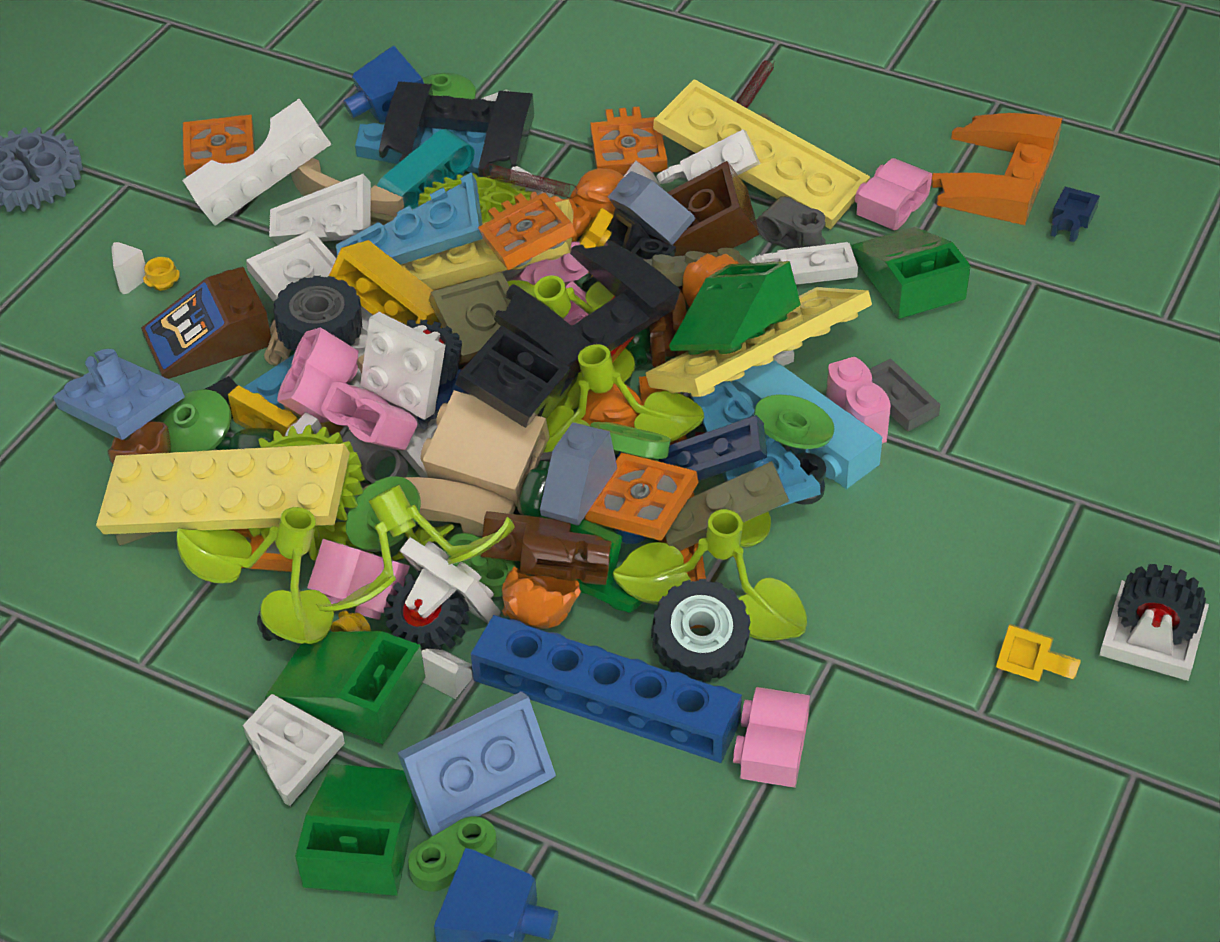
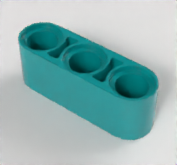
M441 129L379 180L377 186L403 197L404 208L410 205L412 209L418 207L419 195L424 193L425 187L433 188L432 182L444 184L445 177L455 180L457 175H461L469 168L474 160V148L450 130Z

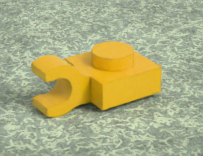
M601 208L590 222L586 232L581 236L579 240L580 245L583 244L585 248L604 246L612 233L607 227L614 215Z
M1010 624L996 668L1038 682L1041 680L1044 669L1074 679L1081 660L1050 651L1054 638Z

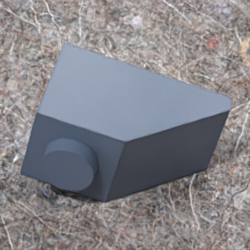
M630 171L626 177L621 179L617 187L608 196V199L616 209H621L640 223L647 234L670 245H673L696 219L691 212L653 180L633 171Z
M572 422L552 451L540 506L541 516L579 526L617 469L610 431Z

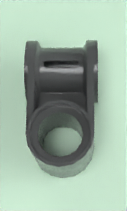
M780 197L756 219L761 237L770 243L780 245L786 249L826 245V240L822 236V229L825 226L824 213L798 203L790 197Z

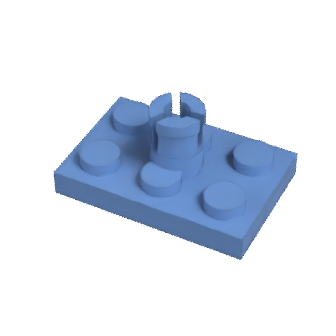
M103 349L95 352L98 363L94 357L89 356L85 361L89 372L81 378L71 380L65 385L63 390L53 396L58 409L121 440L185 397L180 384L119 358L113 349Z
M519 692L397 753L425 829L431 837L463 818L470 816L478 817L556 777L530 699L523 692Z

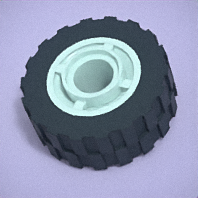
M699 579L692 582L687 580L682 582V585L673 586L669 589L668 594L665 597L662 596L658 602L651 629L652 647L654 653L658 654L660 663L664 667L667 666L671 672L683 673L691 679L702 680V682H709L716 677L720 679L726 676L729 670L733 671L738 666L740 658L744 656L750 635V616L745 611L746 605L743 600L740 601L736 596L737 593L731 588L728 590L723 587L722 583L717 581L715 583L708 582L707 579ZM703 625L711 631V634L698 636L690 630V627Z

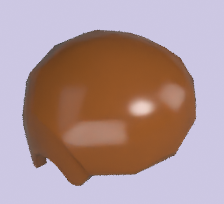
M152 421L130 434L127 440L123 441L114 437L112 446L107 452L109 461L114 464L115 457L118 455L171 453L168 426L163 422Z

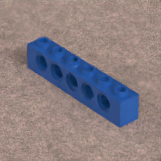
M493 615L471 652L473 679L476 682L512 694L523 692L530 700L722 763L741 722L742 695L734 693L726 687L703 683L691 679L683 673L669 672L648 665L639 659H629L607 652L599 646H589L567 639L555 632L548 633L527 626L518 620H508Z

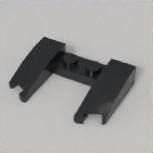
M398 81L386 117L379 155L384 158L387 156L389 149H392L402 154L399 162H401L419 147L426 128L486 133L478 167L479 176H484V174L485 176L490 175L488 164L492 162L509 160L512 169L513 166L516 167L519 164L534 119L533 93L499 90L496 101H488L485 99L456 98L447 95L434 96L432 84Z
M606 241L605 246L585 248L581 244L571 248L570 254L615 296L614 299L571 326L547 305L515 284L511 285L507 290L506 298L511 301L506 311L497 310L494 320L500 326L502 325L569 366L570 371L566 381L581 372L578 355L585 347L600 344L606 346L611 352L674 310L679 297L680 289L660 271L636 254L612 241Z

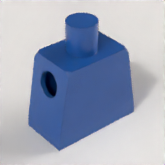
M392 46L353 74L352 79L357 93L344 99L343 103L352 118L369 110L379 123H385L398 81L424 83V81L399 50Z
M465 848L434 924L436 942H523L526 934L551 940L557 926L558 911L536 905V879L531 874L475 850Z

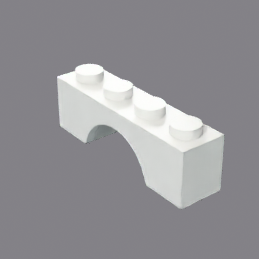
M298 99L270 119L269 134L262 146L252 155L241 161L229 164L211 160L183 179V182L197 205L216 226L330 146L331 143L304 104Z

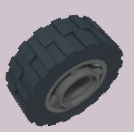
M321 275L311 278L304 277L297 282H291L286 285L287 287L278 293V298L274 301L273 310L277 335L280 342H283L284 347L288 350L291 349L295 352L306 331L320 327L350 346L361 335V328L363 327L360 297L356 294V289L353 286L350 287L344 280L340 281L331 276L321 277Z

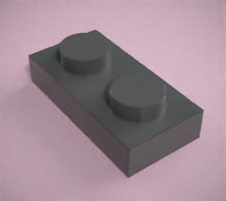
M891 358L869 369L872 375V383L882 388L890 400V415L906 431H910L939 416L941 404Z

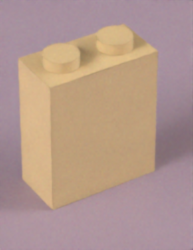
M454 390L448 404L443 403L439 409L436 420L437 429L433 438H427L421 450L420 458L428 478L444 479L476 486L513 501L515 506H517L523 482L529 471L537 468L550 437L546 418L536 415L525 428L475 396Z

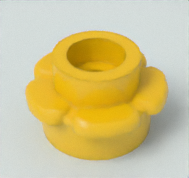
M167 257L153 258L144 267L146 275L143 277L144 283L156 290L162 291L171 288L180 277L179 270H176L173 261Z
M346 610L339 613V619L334 621L331 626L332 632L371 631L370 625L363 615L357 612L349 614Z

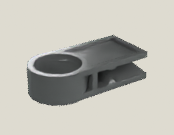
M344 426L340 435L343 442L350 441L354 452H357L366 481L370 483L376 482L375 470L381 460L392 456L396 458V467L390 477L406 478L408 464L403 456L392 448L358 439L353 435L349 427Z

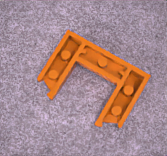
M1025 113L977 115L972 117V122L964 128L956 127L953 129L952 140L1011 152L1013 156L1005 175L933 173L931 180L932 188L942 187L944 193L937 196V205L1025 225L1058 144L1063 118Z

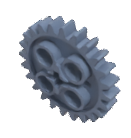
M37 127L33 133H28L27 128H23L20 134L16 135L10 130L8 131V137L3 138L0 136V207L5 205L7 212H11L15 206H20L23 212L26 211L28 205L33 204L38 209L41 206V201L45 200L52 204L54 203V195L66 196L64 188H75L74 180L81 179L79 171L83 170L78 146L74 145L73 139L66 140L64 133L55 136L54 129H50L45 134H42L40 127Z

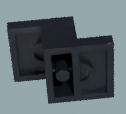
M501 325L458 374L455 385L526 428L536 415L548 418L574 386L579 374L566 381L570 371L569 366Z

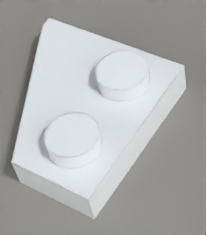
M273 694L243 724L248 741L283 802L289 806L345 744L342 732Z

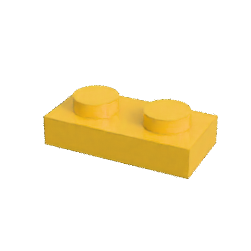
M239 385L228 394L234 422L246 429H273L280 432L282 437H284L288 428L298 421V418L291 411L281 409L268 402L262 395L252 393Z

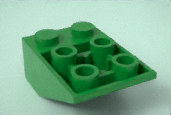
M912 227L850 245L855 260L898 319L966 299L971 265L952 241Z
M790 261L729 264L707 277L669 345L671 351L688 350L690 355L701 354L708 350H718L719 354L733 353L742 348L741 343L763 335L765 328L769 325L786 320L788 318L787 314L801 305Z
M383 631L328 632L319 642L313 644L302 643L265 695V700L273 694L326 724L383 745L425 679L421 645Z
M331 764L305 815L295 855L303 888L398 895L416 810V802L404 770Z

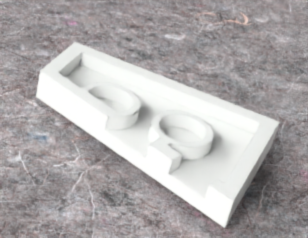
M364 174L270 209L269 237L277 245H280L311 230L321 241L346 240L370 227L371 182Z

